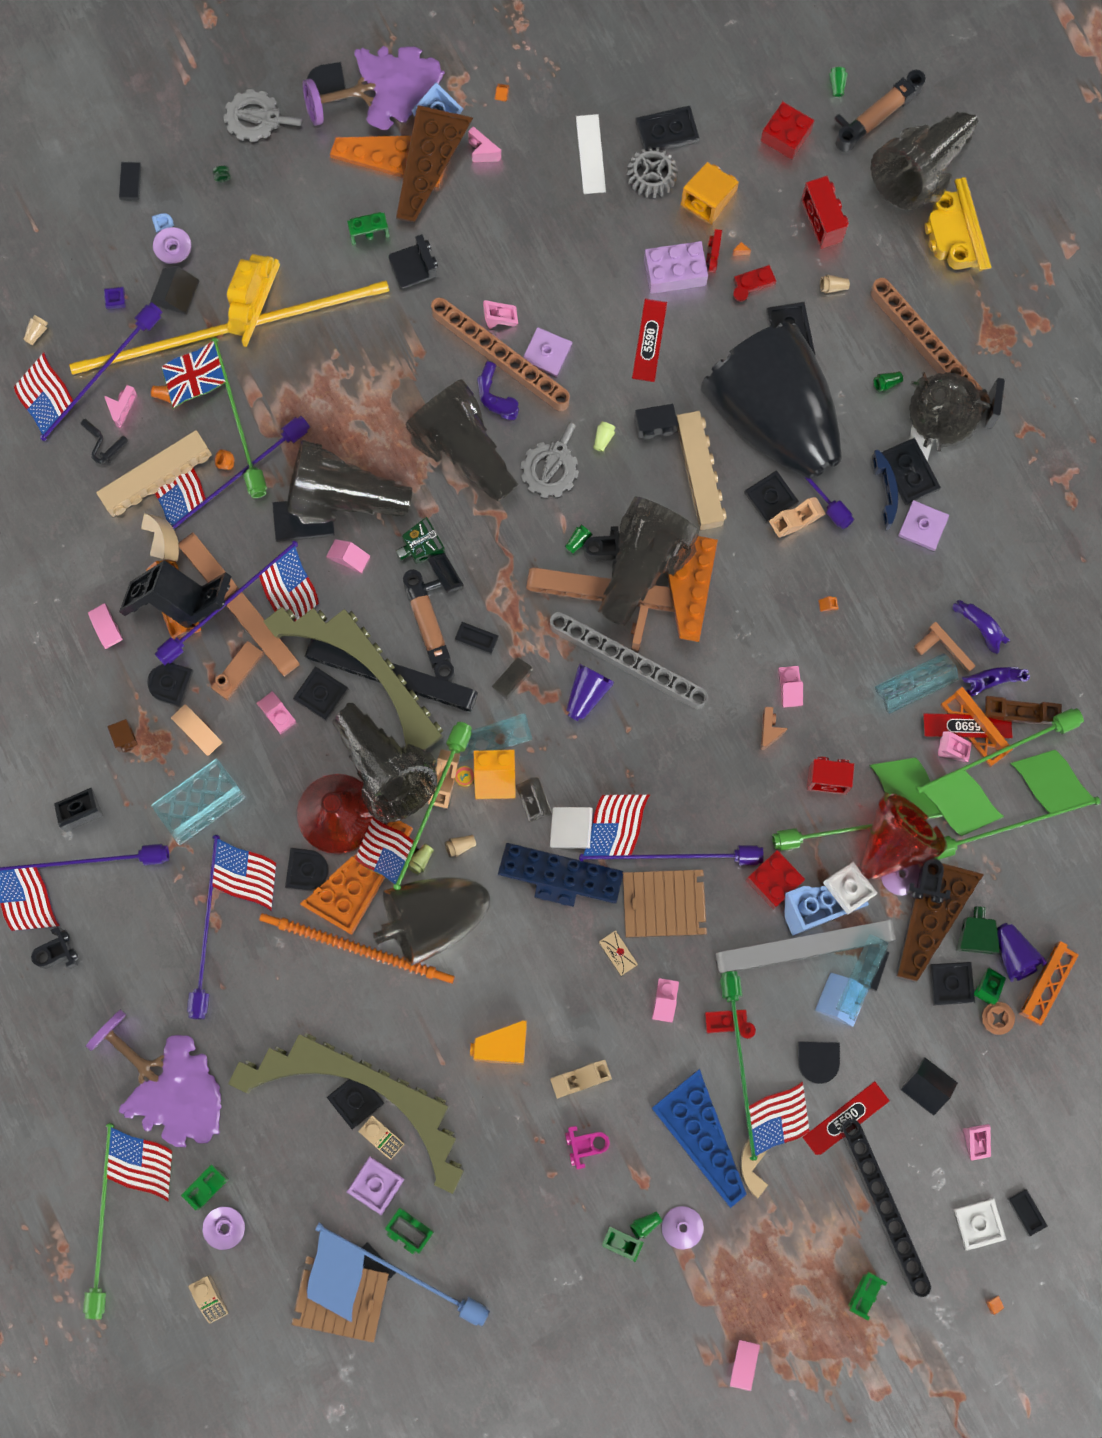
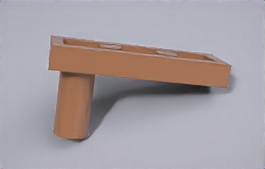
M937 622L929 627L930 633L914 646L916 651L923 655L939 641L967 673L975 668V664Z
M247 641L223 673L216 677L211 689L228 701L264 653Z

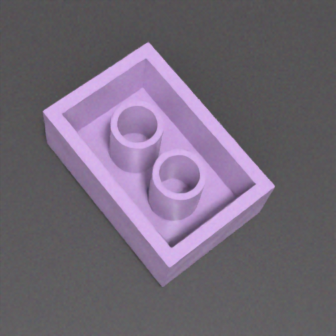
M702 241L645 249L644 263L650 294L707 285L708 273Z

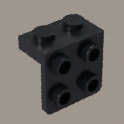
M423 234L415 236L416 245L393 252L388 256L400 288H407L436 277L438 264L435 256L431 257L429 252L432 251L428 240H424Z

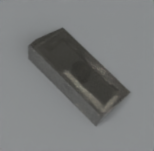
M517 657L492 685V688L507 700L533 671V668Z
M538 777L529 778L515 785L529 822L552 814Z

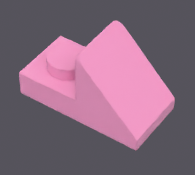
M472 127L468 131L469 143L476 149L472 153V162L500 161L501 149L475 127Z
M487 300L483 301L485 320L489 329L498 324L513 327L518 324L516 306Z
M129 385L120 392L119 401L105 396L113 421L119 428H121L137 396L135 389Z
M799 666L778 668L783 708L803 706V682L800 681Z
M273 691L257 702V705L280 735L297 723Z
M943 732V736L940 739L938 756L969 762L972 743L952 732Z
M658 979L653 1020L673 1022L677 1004L678 981Z

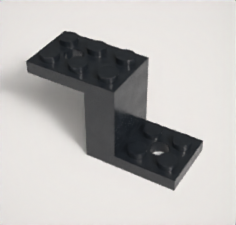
M164 560L129 583L119 613L127 616L132 612H136L141 606L150 603L187 628L223 607L225 604L224 598L230 588L229 583L232 576L224 572L201 586Z

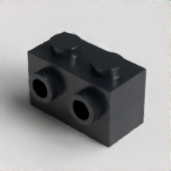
M674 404L635 410L634 418L638 438L651 439L655 435L663 434V436H669L677 432L678 423Z

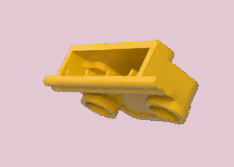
M966 177L955 179L957 191L940 192L935 198L933 212H931L927 223L924 224L925 233L929 234L930 250L934 252L937 259H947L949 266L956 270L968 267H979L980 271L991 269Z
M252 254L249 260L240 259L228 287L227 299L230 305L228 331L229 333L243 336L242 343L244 347H247L280 266L279 260L274 259L273 261V258L270 256Z

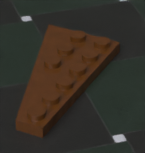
M417 105L396 219L415 223L472 122L473 117Z
M942 863L944 872L940 893L950 890V899L943 901V903L932 902L931 898L927 897L914 899L896 977L914 982L919 980L930 959L984 874ZM928 865V872L931 875H935V867Z

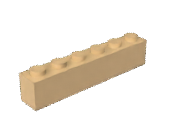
M700 411L677 415V431L699 530L721 527L727 517L725 508H721L720 504L722 493L720 489L717 490L716 486L718 475L716 471L713 472L712 468L714 458L713 454L709 453L708 450L710 446L709 436L704 433V428H706L705 418L701 417Z
M197 430L96 493L112 517L121 515L131 505L139 504L147 495L155 494L163 485L174 482L179 475L186 474L192 470V467L206 462L212 454Z

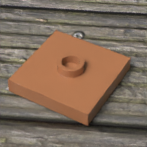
M641 605L637 623L633 622L631 634L634 635L631 650L639 653L648 606Z

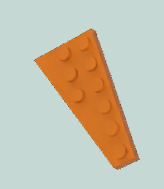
M411 136L336 137L330 157L404 178ZM443 173L435 186L439 188Z
M660 529L659 534L662 540V550L665 556V566L672 593V603L675 609L679 638L699 642L718 540Z
M396 818L387 824L392 828L400 830L408 837L413 830L412 827ZM356 855L347 860L324 884L315 889L313 894L300 903V905L349 934L354 933L385 879L384 876L362 866L355 859Z

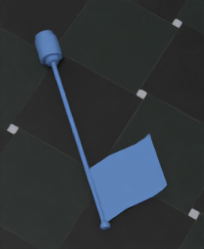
M319 1223L315 1230L320 1231L318 1249L307 1288V1298L352 1322L353 1303L362 1278L364 1255L459 1306L457 1309L460 1312L459 1317L475 1326L477 1324L483 1326L490 1312L486 1309V1306L470 1297L459 1302L322 1227L323 1224Z

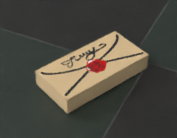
M616 931L599 941L600 946L620 976L638 966Z

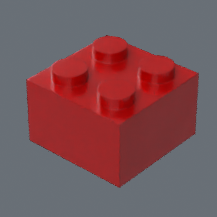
M782 101L763 129L761 142L793 160L811 133L815 120Z
M817 757L809 765L807 790L847 794L853 786L854 763H849V760L846 759L829 761L828 757Z
M778 850L746 879V882L773 910L785 900V893L795 890L805 881V878Z

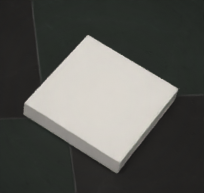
M553 807L550 847L590 849L593 808Z
M853 861L823 882L847 915L878 894Z
M994 1198L953 1209L966 1251L1006 1240Z

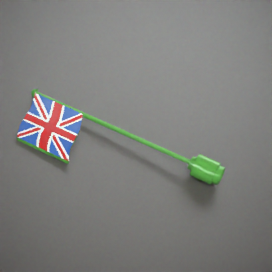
M214 337L211 339V343L199 350L174 358L162 366L168 394L174 409L183 402L207 394L225 383L249 465V469L243 475L247 491L252 498H260L266 495L267 485L262 470L253 468L217 342L219 340Z

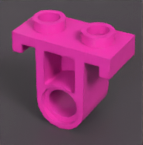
M577 1126L569 1127V1132L565 1133L567 1145H572L573 1153L569 1154L571 1165H576V1169L585 1168V1164H580L579 1158L603 1153L610 1145L608 1136L602 1132L574 1137L573 1131H577ZM596 1137L604 1139L605 1145L602 1149L594 1147L593 1140Z

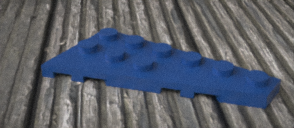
M699 1069L651 1109L731 1208L747 1194Z

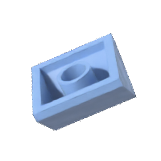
M437 83L431 87L417 104L455 114H460L464 110ZM417 105L412 109L414 116L416 115Z
M830 973L815 1011L853 1027L868 988L854 979Z

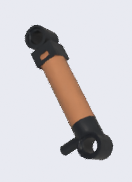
M917 69L910 71L906 79L904 77L893 85L892 90L850 124L840 114L836 115L835 121L842 127L836 140L837 148L843 152L852 150L854 144L900 106L904 107L915 95L920 94L925 83V74Z
M414 569L408 570L403 576L404 587L432 669L434 668L435 677L452 682L455 676L454 667L451 664L447 646L445 645L427 593L429 590L441 587V582L437 579L424 584L419 571ZM411 578L418 579V583L415 585H410L408 581ZM445 668L450 673L447 676H441L439 671Z

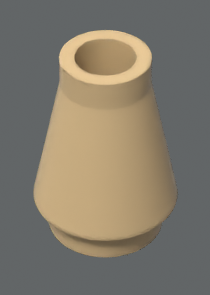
M826 274V276H822L820 279V290L826 294L849 289L850 282L848 278Z
M34 315L29 320L23 340L34 345L36 340L47 329L48 323Z
M473 835L449 838V841L445 842V848L449 857L454 856L455 858L476 846Z

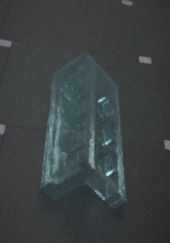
M944 653L875 686V690L883 699L885 709L890 714L958 681L959 677L956 665ZM943 661L946 663L943 666H936ZM922 671H929L924 675L919 674ZM904 680H911L908 683H901ZM887 688H893V690L887 693L883 691Z
M526 714L471 730L472 735L467 745L470 750L466 756L460 757L459 763L473 759V750L481 751L475 748L477 741L481 739L489 742L485 750H502L532 740ZM524 726L527 734L526 737L519 739L513 736L516 728ZM500 733L508 736L506 742L501 745L494 742L496 735Z
M871 934L836 1006L837 1010L848 1014L849 1019L854 1021L889 946V942Z

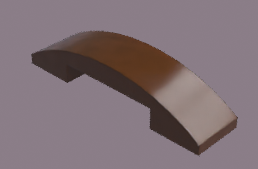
M985 697V716L997 720L1026 724H1052L1053 717L1062 713V704L1042 702L1038 704L1010 701L1002 697Z

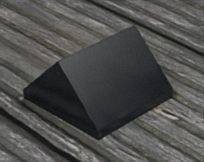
M179 266L163 268L150 303L152 302L156 306L187 315L199 284V279Z
M92 788L54 803L58 825L65 832L103 816Z
M924 1057L900 1090L934 1116L951 1098L958 1082Z

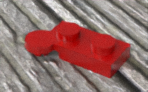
M719 229L714 230L713 236L710 235L708 247L712 248L711 253H707L706 265H709L708 272L716 273L718 264L717 260L722 230Z
M770 265L734 276L733 280L737 288L733 292V297L736 301L743 302L748 298L749 293L775 285L776 279Z
M746 1009L736 1010L740 1035L745 1039L752 1038L756 1033V1029L752 1023L747 1022ZM732 1010L705 1012L706 1034L735 1032Z

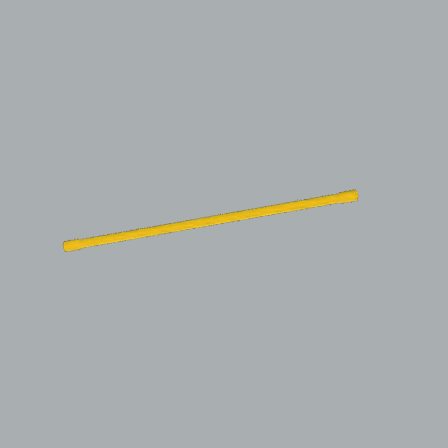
M387 280L260 314L256 326L370 295L374 296L389 292ZM228 323L123 350L111 364L229 333ZM114 353L70 363L71 373L75 375L104 366Z

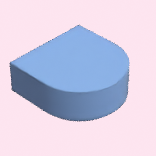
M166 213L151 216L157 234L163 229L174 227L172 217Z

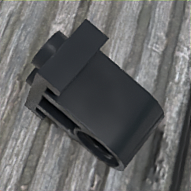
M611 526L610 536L588 538L584 545L585 557L590 561L613 560L612 570L620 569L621 563H624V551H620V544H623V533L619 532V527ZM597 546L599 550L597 552H591L589 550V547Z
M937 859L927 860L920 868L917 888L914 887V883L910 882L907 885L906 893L911 894V897L915 899L931 898V901L935 903H943V901L950 899V890L940 893L944 872L943 864ZM928 865L935 867V875H931L928 872Z
M60 927L51 929V933L58 936V938L35 948L31 954L32 962L40 968L47 969L67 959L69 961L65 963L67 968L72 969L78 966L76 961L79 959L74 948H70L68 941H71L66 929L63 930ZM46 952L48 958L45 962L41 963L39 957L42 953Z

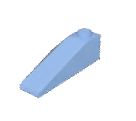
M803 886L785 893V919L792 936L846 915V912L826 886ZM868 901L860 907H858L856 910L868 906Z

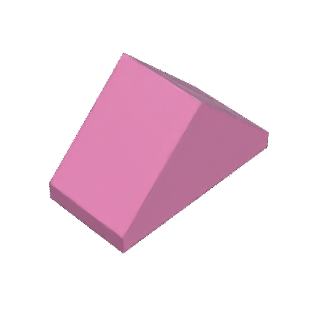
M334 540L326 558L362 574L370 555L352 542Z
M984 1124L964 1128L963 1131L970 1160L991 1157L990 1125Z

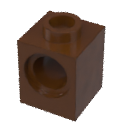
M127 719L107 726L118 752H129L134 749V746L138 745Z

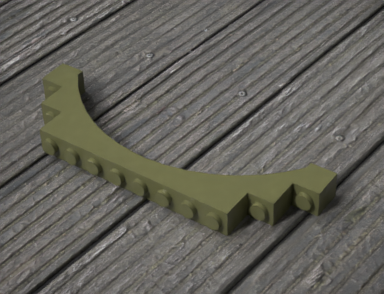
M281 607L263 621L277 639L282 636H298L331 644L357 658L384 686L398 712L405 740V777L401 793L397 798L409 813L413 812L429 799L427 795L430 793L423 783L419 784L418 782L436 769L434 764L437 762L430 752L426 754L425 751L443 738L441 733L444 730L437 721L433 724L429 718L431 713L425 706L420 707L417 703L419 700L418 696L413 690L410 692L404 686L407 684L401 674L397 676L392 669L395 666L388 658L384 660L381 656L382 649L376 642L374 644L371 643L368 639L371 635L364 626L362 628L356 623L358 618L352 611L348 613L344 609L326 623L327 617L321 610L317 612L316 609L312 608L297 621H294L296 619L294 613L290 609L286 610Z
M307 1033L304 1036L298 1035L288 1057L285 1056L287 1051L279 1047H275L274 1050L269 1048L258 1070H256L257 1065L246 1060L245 1063L239 1061L228 1084L247 1094L250 1093L251 1089L268 1081L298 1074H325L343 1077L364 1084L382 1094L401 1110L418 1131L433 1164L436 1177L434 1185L454 1194L464 1171L460 1169L461 1164L452 1160L449 1163L446 1162L456 1138L453 1137V1132L445 1128L442 1131L438 1130L449 1108L445 1105V1100L437 1096L432 1099L426 1096L427 1091L419 1087L413 1090L408 1087V1082L400 1078L395 1081L389 1078L390 1073L382 1069L376 1072L370 1069L371 1064L363 1060L358 1063L352 1060L353 1055L345 1051L339 1054L333 1051L334 1046L326 1042L321 1045L315 1042L316 1037Z

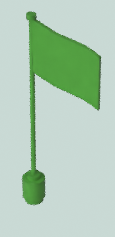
M1077 708L1066 710L1053 717L1051 727L927 784L915 786L918 794L924 792L935 803L947 823L960 836L968 834L1004 816L992 805L980 785L965 770L1052 730L1065 734L1080 727V724L1084 722L1083 716Z
M1056 750L1012 762L1010 764L1021 774L1034 797L1048 811V814L957 842L954 838L951 839L950 836L932 840L929 844H926V852L929 859L940 860L955 855V850L958 849V845L1088 805L1101 804L1100 798L1098 796L1094 798L1079 782L1067 761Z
M917 758L869 765L879 778L886 797L900 820L802 835L801 831L798 832L797 828L780 830L772 834V841L775 850L783 851L800 848L803 839L943 817V815L924 792L918 794L915 786H922L931 782L920 761Z

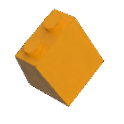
M707 162L684 186L681 205L708 223L713 224L736 193L739 182L734 176L727 175L721 171L717 165Z
M514 750L474 751L475 799L515 798Z
M520 1021L475 1038V1043H471L470 1057H474V1062L524 1065L527 1021Z

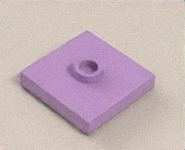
M537 327L523 358L539 370L557 377L573 342Z
M913 500L898 537L935 551L949 515Z
M369 1156L347 1190V1193L382 1215L405 1179Z

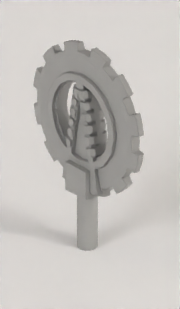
M254 89L246 90V93L243 94L239 92L234 95V100L228 102L225 107L227 114H224V122H228L229 125L227 127L228 131L231 134L235 133L237 139L242 141L250 139V142H256L261 137L267 138L271 135L270 131L279 127L280 123L301 126L302 118L281 116L279 108L275 107L277 104L276 100L273 97L269 98L267 96L268 93L262 90L254 92ZM249 104H257L262 107L260 109L242 110L244 106ZM239 119L258 124V126H244L240 123Z
M568 423L560 441H551V444L541 442L536 444L537 447L532 450L530 448L526 452L527 458L521 462V469H524V474L521 477L523 483L527 482L529 485L528 489L533 494L536 491L541 494L540 497L548 498V495H555L556 498L562 496L563 491L566 489L570 491L574 486L572 482L574 478H578L579 473L575 466L578 465L576 456H571L570 453L572 451L567 447V443L576 427L575 424ZM546 457L542 476L539 479L535 471L536 464L539 460ZM563 464L564 472L562 477L556 482L548 483Z

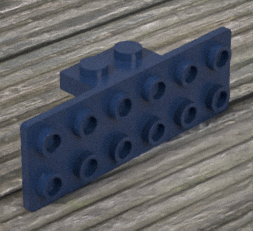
M506 843L498 870V875L536 884L535 898L574 907L576 895L616 904L624 873L622 870L585 861L582 862L511 843Z

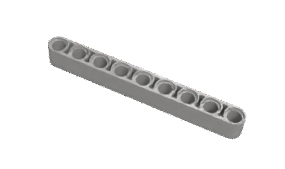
M556 612L551 616L550 629L558 636L694 709H701L705 706L708 694L700 686L564 613ZM555 620H562L564 625L557 627L553 622ZM573 629H579L581 631V634L579 636H573L571 634V631ZM595 638L599 643L592 646L588 643V640ZM607 648H614L616 653L608 655L605 650ZM631 657L634 662L628 665L623 662V659ZM643 666H647L650 668L651 672L648 674H644L641 672L640 668ZM666 676L668 682L660 683L658 677ZM677 685H683L686 691L683 693H679L676 691L675 687ZM699 694L703 697V701L696 702L693 696Z
M892 920L718 952L715 955L719 974L888 943L896 941Z

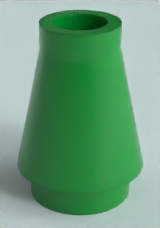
M844 67L832 68L831 73H829L834 97L844 96L848 75Z
M900 371L882 373L874 377L873 384L876 391L886 392L895 385L902 383L904 378Z
M581 524L575 528L565 547L574 554L585 545L586 540L593 534Z
M655 1211L650 1215L633 1220L630 1228L638 1240L641 1238L645 1239L662 1223V1219Z

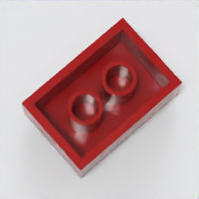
M828 176L806 182L801 201L820 248L823 249L842 243L849 222L847 216L842 213L840 199L835 196L833 182L829 181Z

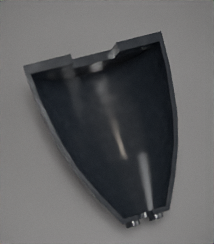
M782 322L775 329L770 326L755 333L730 350L726 360H719L711 368L713 372L710 377L705 376L701 384V390L743 438L768 457L808 479L813 476L816 478L823 474L825 467H835L841 462L840 433L831 392L818 361L797 324L793 323L791 325L790 322Z

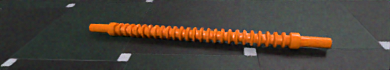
M264 913L260 915L259 921L277 926L279 930L285 931L287 929L289 933L293 931V934L299 933V936L310 937V940L315 938L316 942L321 940L322 944L326 942L327 945L332 944V947L336 945L338 949L342 947L343 951L348 949L349 953L354 951V954L360 953V956L365 955V958L370 956L371 960L376 958L377 962L381 960L382 963L387 962V965L393 964V967L397 965L399 969L403 967L404 971L409 969L410 973L412 971H415V974L421 973V976L426 975L428 979L436 978L451 984L454 982L455 976L438 971L436 967H426V964L422 966L420 962L416 964L415 960L410 962L409 958L404 960V957L399 958V955L395 957L393 953L388 955L387 951L383 953L381 949L377 951L376 948L371 949V946L365 947V944L361 946L360 942L355 944L354 940L349 942V939L343 940V937L338 938V935L333 937L332 933L328 935L326 931L322 933L321 930L316 931V928L310 929V926L306 928L305 924L300 926L299 922L294 924L293 920L289 922V919L284 917L279 919Z

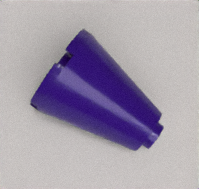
M579 664L566 711L569 712L567 716L576 721L579 718L584 719L611 689L614 681Z
M1004 923L997 928L999 949L1011 982H1014V978L1019 981L1038 971L1037 966L1040 964L1042 967L1046 965L1045 958L1013 924L1008 925V923Z

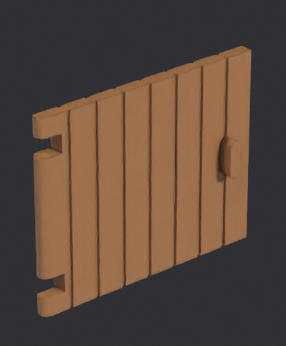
M703 870L624 872L623 891L626 938L707 935V928H699V922H706L704 882H697L696 878L704 877Z
M307 1256L305 1263L312 1264L313 1267L315 1258ZM363 1268L362 1278L353 1303L352 1322L307 1298L308 1281L311 1271L303 1270L294 1310L301 1313V1318H293L291 1325L374 1343L389 1274Z

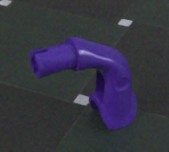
M486 361L481 376L477 378L482 404L506 420H516L519 412L518 401L511 397L505 399L490 393L491 379L497 366L493 362Z
M961 600L956 601L958 604L954 603L953 610L962 614L978 627L991 652L998 654L1000 652V643L1006 644L1010 642V639L1004 635L998 623L989 614L971 603L967 604Z
M1015 666L999 667L962 677V680L965 683L971 684L970 689H967L966 692L970 696H974L983 690L1002 683L1026 682L1029 680L1030 675L1027 674L1029 673L1027 669H1019Z

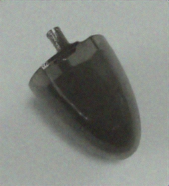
M456 877L418 880L400 885V890H395L394 887L383 891V901L389 922L382 924L380 931L373 932V938L382 936L375 940L377 945L391 939L396 940L408 964L411 966L416 965L445 951L467 936L485 917L490 906L489 892L482 884L476 881Z

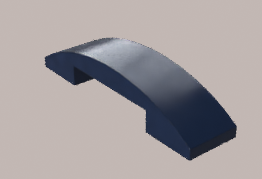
M875 450L872 455L875 475L883 474L888 505L884 507L882 515L885 530H889L897 513L898 488L889 462L879 450Z

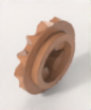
M997 1002L993 1005L991 1003L985 1007L982 1013V1024H984L987 1031L994 1035L1006 1034L1014 1026L1015 1015L1007 1004ZM1004 1012L1001 1017L1003 1023L997 1022L992 1024L995 1020L993 1014L999 1015Z

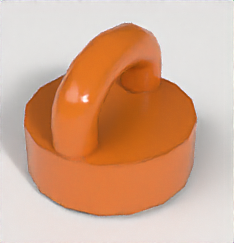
M220 449L215 455L216 467L224 470L233 468L235 461L233 454L228 450Z

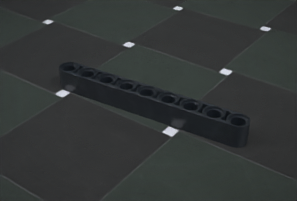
M310 640L305 658L381 683L363 663L346 651L319 640ZM392 663L395 666L392 670L397 676L401 674L407 684L404 686L409 692L413 690L418 696L472 712L478 695L477 691Z
M845 1120L840 1125L841 1135L908 1288L915 1296L926 1297L931 1292V1283L864 1131L857 1120ZM848 1123H852L855 1126V1132L852 1135L846 1132V1125ZM858 1142L864 1146L862 1154H857L854 1150V1146ZM866 1162L871 1163L873 1167L872 1172L866 1174L863 1170V1165ZM876 1181L881 1185V1191L877 1194L871 1188L872 1184ZM884 1201L890 1205V1210L887 1213H883L880 1209V1205ZM892 1221L898 1224V1230L895 1233L889 1230V1224ZM901 1241L907 1244V1250L904 1253L898 1250V1244ZM910 1261L916 1264V1269L912 1273H909L906 1268ZM922 1281L925 1285L921 1293H918L915 1289L916 1283Z

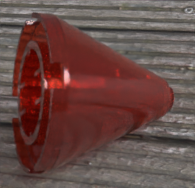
M345 774L327 775L311 783L302 794L297 808V821L304 838L319 851L335 855L346 854L359 849L373 815L376 819L378 818L377 803L370 789L359 779Z
M885 793L878 802L860 865L861 873L867 879H878L939 857L947 849V841L938 826L932 828L926 821L929 816L911 801L896 793H892L890 796H887L888 793Z

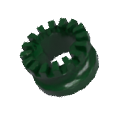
M217 166L212 170L214 181L225 182V180L228 181L231 178L229 167Z

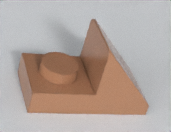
M765 707L763 710L761 750L768 748L788 730L787 728L772 727V725L776 724V714L773 713V707Z

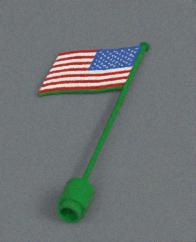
M737 971L721 973L720 985L722 999H727V1002H731L751 1149V1157L749 1158L752 1161H756L757 1155L774 1146L796 1140L810 1131L802 1081L789 1090L766 1096L749 1105L735 1004L743 996L741 979Z

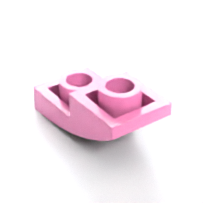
M105 603L88 612L93 627L105 649L123 640L118 625L114 622L109 607Z
M739 1340L731 1377V1387L751 1391L760 1345Z

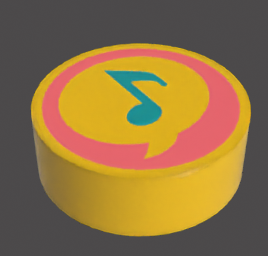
M468 766L458 768L455 776L456 783L462 787L472 785L474 782V771Z

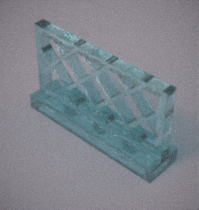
M216 758L153 803L151 807L171 833L174 840L179 845H182L246 799V797ZM218 766L220 769L219 778L209 777L210 770ZM197 779L204 780L202 790L192 789L193 783ZM208 780L218 782L216 791L206 790ZM222 782L230 783L233 787L228 792H220ZM179 792H187L186 802L176 801ZM191 792L201 793L199 803L190 802ZM205 794L215 795L214 802L203 804ZM164 803L171 804L169 813H161L158 807ZM175 804L185 805L183 815L173 814ZM189 806L198 807L196 815L187 816ZM172 818L182 819L181 825L173 830L170 826Z

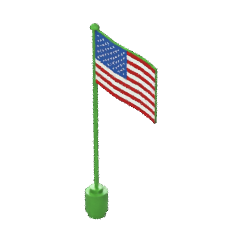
M457 722L453 726L446 742L451 754L415 840L413 841L400 830L381 823L373 815L355 857L362 866L391 881L394 884L395 890L401 889L400 884L455 753L464 752L472 735V727L464 722Z
M112 1123L106 1125L108 1128L94 1288H89V1292L84 1294L83 1313H85V1319H102V1314L105 1313L106 1293H102V1288H98L107 1178L127 1188L157 1195L169 1202L172 1150L156 1142L131 1137L112 1128L114 1127Z

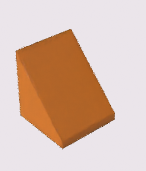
M498 83L495 100L507 101L509 85Z
M740 242L733 250L732 255H750L751 249Z
M828 596L818 600L820 612L838 610L837 597Z
M999 1296L986 1301L993 1315L1004 1309Z

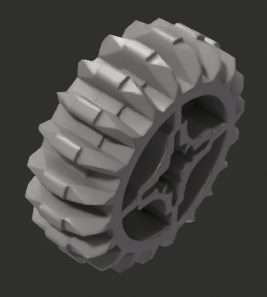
M651 147L648 149V152L644 149L641 150V154L636 152L635 158L631 157L630 164L627 166L628 183L633 185V191L639 189L638 194L641 195L644 192L646 198L649 194H652L653 198H655L657 193L661 197L664 192L668 193L670 188H673L678 172V168L675 167L676 162L671 161L672 156H666L665 150L660 153L659 148H656V151H652ZM640 166L643 168L641 177L637 173ZM664 168L667 172V176L665 179L662 177L661 174L662 169Z

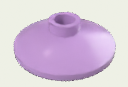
M169 227L161 230L155 236L153 250L157 258L162 262L169 264L179 263L189 255L191 240L182 229ZM173 246L177 247L175 250H170Z
M896 855L889 858L883 864L881 881L889 892L895 895H907L906 888L910 882L914 883V887L917 888L920 868L912 858ZM899 871L905 872L904 878L899 876Z
M683 1206L676 1207L665 1215L662 1221V1234L666 1242L672 1247L689 1249L700 1241L703 1234V1222L695 1210ZM681 1224H685L687 1226V1230L685 1232H681L679 1230V1226Z
M216 1208L204 1220V1238L210 1246L216 1249L227 1250L233 1248L244 1236V1219L233 1208ZM223 1224L228 1225L229 1229L227 1232L221 1230Z

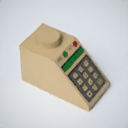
M373 1115L358 1131L390 1160L404 1146V1143Z
M211 1275L188 1286L198 1308L209 1324L229 1314Z

